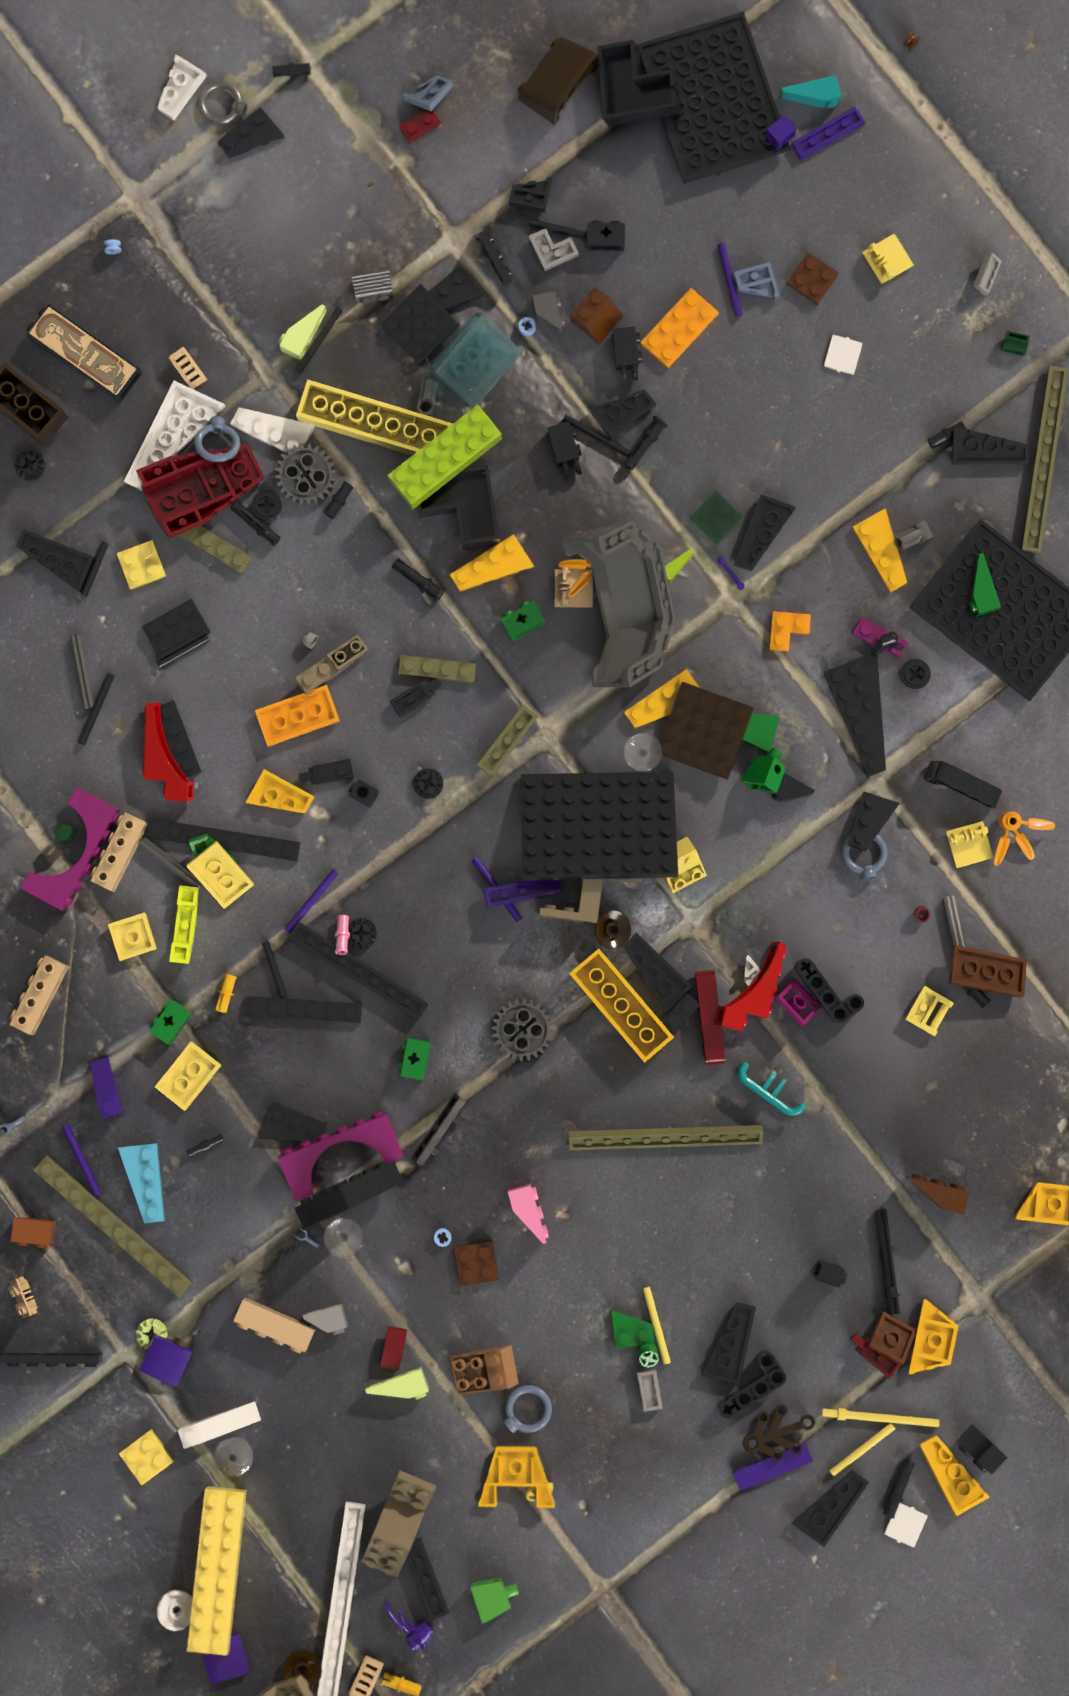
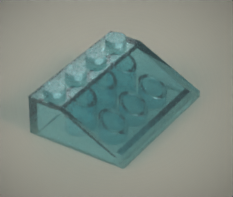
M475 313L428 371L471 408H474L477 404L481 403L521 355L522 351L484 313Z

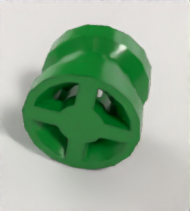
M652 1342L642 1343L638 1348L641 1365L644 1367L655 1366L659 1360L656 1345Z

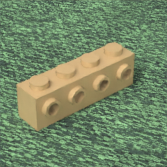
M126 812L124 816L121 815L116 824L118 828L115 833H111L108 839L109 845L106 850L102 851L99 857L101 861L98 867L95 866L91 873V882L112 892L116 891L148 827L147 822Z
M46 955L39 960L36 966L38 968L36 974L32 975L27 985H29L27 992L22 993L18 1009H15L10 1016V1020H12L10 1025L29 1035L36 1033L69 968L68 965Z
M248 1298L242 1300L234 1319L238 1327L244 1330L248 1328L255 1330V1334L263 1338L269 1336L278 1345L283 1346L285 1343L291 1346L290 1349L297 1353L307 1351L316 1328Z

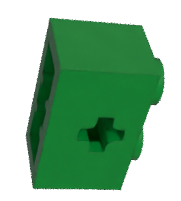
M526 601L519 605L520 609L514 612L510 610L502 615L503 618L500 619L501 624L512 642L545 624V619L534 601L530 603ZM520 616L522 618L526 617L524 624L522 622H518Z
M175 1000L167 1001L161 1009L163 1011L159 1018L155 1017L150 1024L152 1027L150 1032L167 1045L173 1043L193 1015L191 1011ZM173 1017L172 1022H174V1024L167 1026L168 1021L166 1020V1018Z
M412 1038L403 1041L402 1053H405L404 1060H400L398 1072H401L400 1076L424 1080L431 1042ZM414 1053H417L416 1057L419 1058V1061H416L415 1064H412V1060H409V1056H413Z

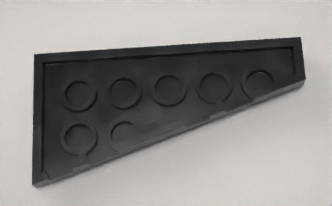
M872 652L824 672L867 778L886 770L878 657Z

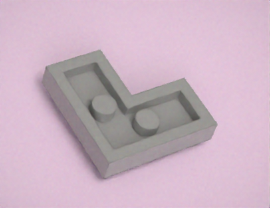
M546 228L529 236V240L544 271L579 256L571 237L553 244Z

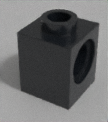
M358 779L356 783H352L348 792H350V798L371 809L380 791ZM361 788L368 790V795L364 798L358 797V791Z

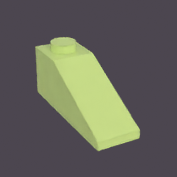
M320 305L290 327L286 334H282L279 340L282 352L300 361L302 360L327 312L324 305Z
M422 1367L368 1386L365 1391L367 1394L402 1398L415 1397L417 1400L426 1396V1392H429V1387Z

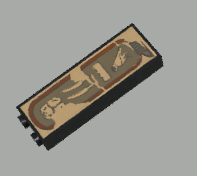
M50 304L43 307L36 321L32 322L27 328L26 335L29 339L121 403L143 374L140 368Z

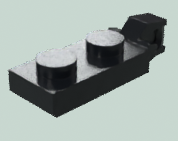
M437 678L429 683L427 680L420 681L389 702L399 718L431 699L435 695L434 690L439 688L441 684Z
M350 759L315 765L308 768L309 772L299 774L301 783L311 781V785H321L354 778Z

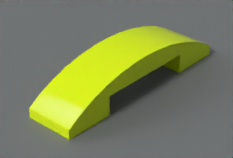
M179 885L177 916L169 962L189 964L198 909V887Z

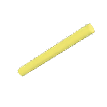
M650 1286L642 1289L663 1365L669 1364L671 1361Z
M891 1423L829 1470L833 1477L894 1431V1426Z

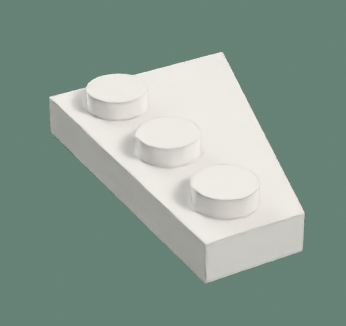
M175 55V63L173 69L170 70L167 87L164 88L158 105L159 111L173 120L176 119L207 77L204 71L178 55Z

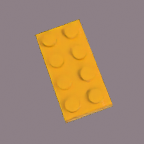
M690 288L641 341L640 345L669 369L719 315V312Z
M327 685L316 688L306 695L302 693L255 710L268 747L340 722Z

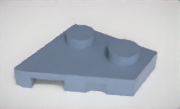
M437 75L429 79L428 82L417 86V91L410 95L406 92L402 97L407 103L432 111L450 91L453 83L451 80Z
M770 262L733 273L738 292L773 299L780 298Z

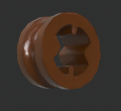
M912 31L903 43V46H908V50L911 51L918 43L920 36H915V32Z

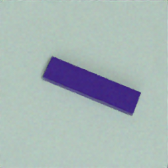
M855 106L791 143V146L801 161L865 124V121Z
M525 880L484 888L483 892L486 906L490 908L562 894L560 880Z
M801 1443L802 1451L799 1454H793L789 1449L784 1450V1458L781 1461H775L769 1456L733 1471L740 1491L813 1462L806 1443ZM793 1446V1451L799 1452L800 1446ZM781 1452L774 1454V1457L780 1459L782 1457Z

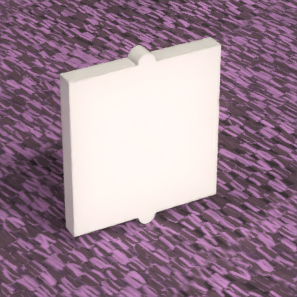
M832 335L824 367L837 370L838 373L841 371L854 375L863 343L850 340L849 337L843 338Z
M900 1503L895 1518H890L884 1534L896 1539L898 1543L903 1542L911 1547H915L927 1515L915 1510L913 1506L910 1508Z

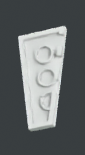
M238 408L230 423L232 427L287 455L286 449L294 451L293 445L300 449L301 443H303L305 447L315 428L313 424L244 408Z

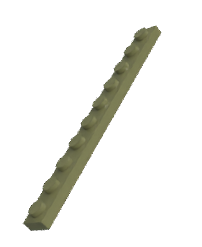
M1048 367L1021 550L1024 552L1040 554L1042 549L1068 368Z
M763 1125L569 1131V1150L763 1144Z
M48 1155L33 1170L177 1297L180 1298L193 1283Z

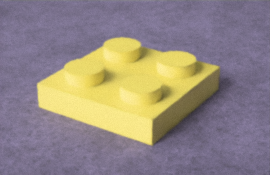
M153 540L117 553L131 590L166 577Z
M145 912L108 924L119 961L157 949Z
M152 1429L119 1453L141 1486L174 1462V1459Z

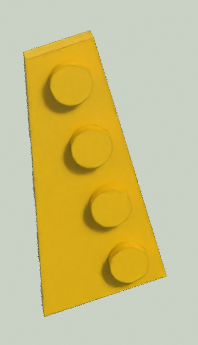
M886 508L853 526L852 529L889 593L907 584L898 549L894 544V535Z
M513 534L451 573L450 577L461 592L510 574L519 573V571L534 568V565Z
M687 669L624 712L634 729L660 718L670 716L682 682L699 687Z
M934 1435L918 1444L954 1516H958L990 1498L981 1489L976 1480L969 1475L963 1465L957 1461L938 1436Z

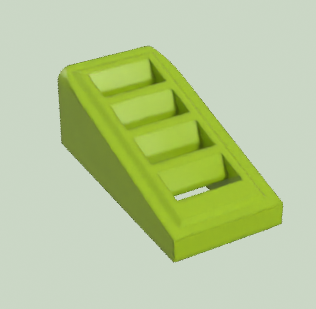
M692 549L687 550L665 566L668 583L673 581L694 554Z

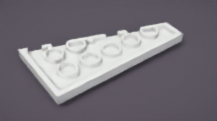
M173 381L124 482L142 491L136 470L169 456L178 455L196 437L198 431L208 425L210 419L217 416L223 410L225 404Z

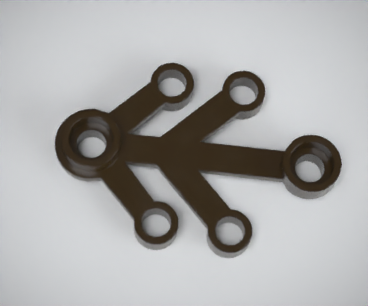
M779 1405L776 1408V1415L769 1432L760 1436L764 1424L769 1421V1414L767 1412H760L753 1433L746 1435L743 1439V1447L748 1453L761 1451L771 1456L775 1461H781L784 1458L783 1451L780 1449L774 1450L763 1443L772 1441L791 1450L793 1454H799L802 1451L801 1444L798 1442L793 1443L782 1436L800 1429H813L815 1419L812 1415L805 1414L800 1418V1421L778 1429L783 1417L788 1412L785 1405ZM784 1407L786 1410L785 1414H779L778 1408ZM761 1414L767 1415L766 1421L760 1420ZM809 1419L811 1425L805 1426L803 1421ZM750 1440L756 1441L755 1447L749 1446ZM797 1444L800 1446L799 1452L793 1451V1445ZM775 1452H781L782 1457L776 1459L774 1457Z

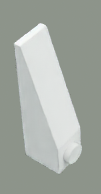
M254 1401L181 1426L178 1432L185 1449L258 1422L261 1418Z

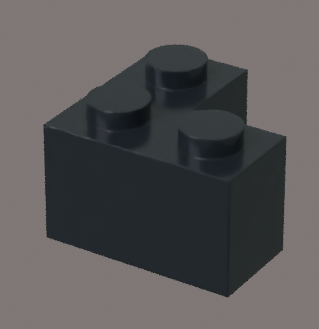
M973 1424L956 1440L960 1444L958 1449L965 1456L970 1454L974 1458L972 1462L984 1474L988 1471L992 1475L1008 1458Z

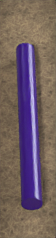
M725 243L718 244V249L735 317H740L743 314Z
M478 856L472 860L473 864L489 886H499ZM512 903L504 905L516 923L523 919Z
M332 869L284 928L289 933L292 932L297 923L301 921L337 877L338 873L334 869Z
M69 1124L63 1126V1132L94 1196L101 1195L99 1186Z

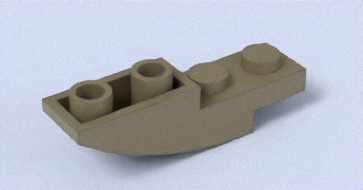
M357 634L327 654L324 659L295 677V681L306 695L341 673L369 649Z

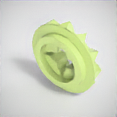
M147 1319L139 1325L136 1337L141 1347L148 1349L151 1342L149 1336L144 1333L150 1332L152 1326L155 1334L167 1338L166 1326L160 1320Z

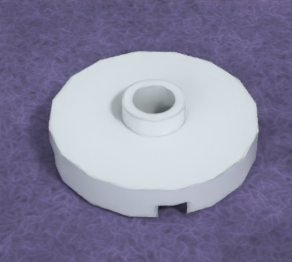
M171 1590L162 1596L157 1605V1617L166 1629L179 1631L185 1629L190 1624L192 1596L182 1590ZM178 1606L179 1611L177 1613H173V1608Z

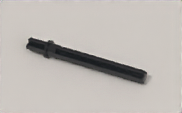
M878 1209L875 1213L886 1291L884 1298H887L889 1315L900 1314L898 1301L900 1294L897 1292L887 1210Z

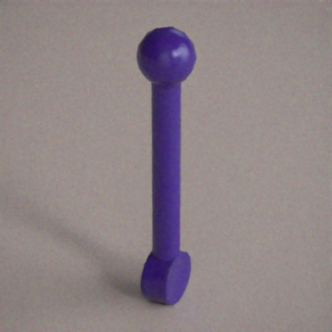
M719 557L717 560L718 563L723 565V567L735 581V583L737 584V589L743 590L745 587L744 583L739 582V580L736 578V576L725 563V559L723 557Z

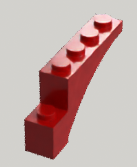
M146 703L144 708L146 725L143 729L145 737L143 755L145 758L142 766L144 780L165 781L163 787L165 800L193 801L194 781H190L180 769L166 742L161 719V703Z
M771 942L768 955L757 976L738 997L728 1004L718 1007L714 1025L734 1031H743L747 1023V1014L758 1018H768L772 1011L773 997L777 992V980L782 972V960L786 956V943Z

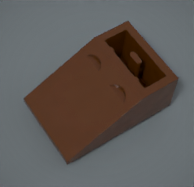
M913 1173L912 1177L906 1176V1179L937 1207L946 1211L965 1214L969 1191L964 1190L965 1186L954 1183L946 1186L945 1181L933 1178L929 1182L926 1181L927 1177Z

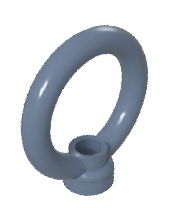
M215 416L210 419L209 425L204 426L198 431L194 444L196 451L204 459L211 462H224L237 454L240 448V438L233 428L225 425L224 418ZM209 432L215 434L225 432L231 437L233 445L228 452L215 455L203 448L202 440Z
M849 835L842 846V857L845 864L853 872L861 874V880L876 878V872L884 866L888 852L885 841L880 835L876 836L874 841L880 849L878 861L874 865L860 867L850 857V847L847 846Z
M524 1385L518 1387L509 1395L506 1401L505 1412L507 1419L504 1423L513 1434L517 1430L524 1433H533L541 1430L549 1422L552 1414V1404L549 1396L537 1386ZM525 1393H533L539 1396L544 1404L542 1418L532 1425L520 1423L513 1413L515 1400Z

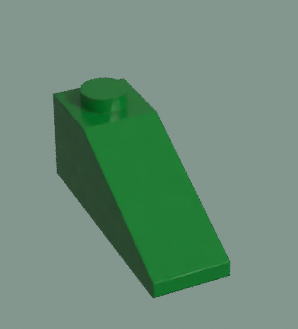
M983 553L976 557L970 595L971 602H969L970 610L972 613H975L976 617L1001 608Z

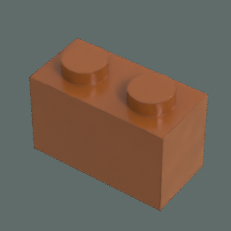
M15 1217L13 1218L11 1242H16L17 1246H28V1243L36 1244V1248H47V1245L50 1246L54 1242L56 1221Z

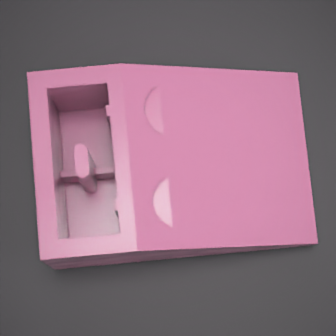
M531 1184L508 1190L513 1212L545 1244L546 1238H549L546 1225L542 1226L540 1220L544 1216L541 1206L537 1207L535 1200H538L536 1187L532 1188Z

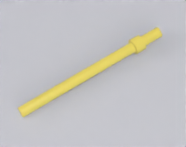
M822 1408L823 1417L837 1418V1420L855 1419L939 1427V1419L846 1411L844 1408H838L837 1410Z

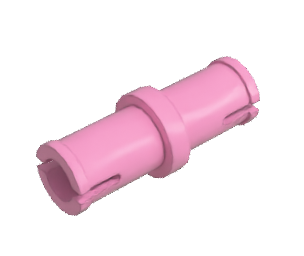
M339 915L337 917V931L334 937L336 938L335 953L338 955H346L348 953L347 945L350 932H348L349 916Z

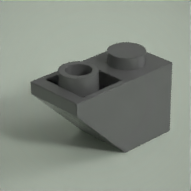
M555 291L532 295L536 319L555 332L562 333V326H565L563 315H559L558 308H561L560 298L555 296Z

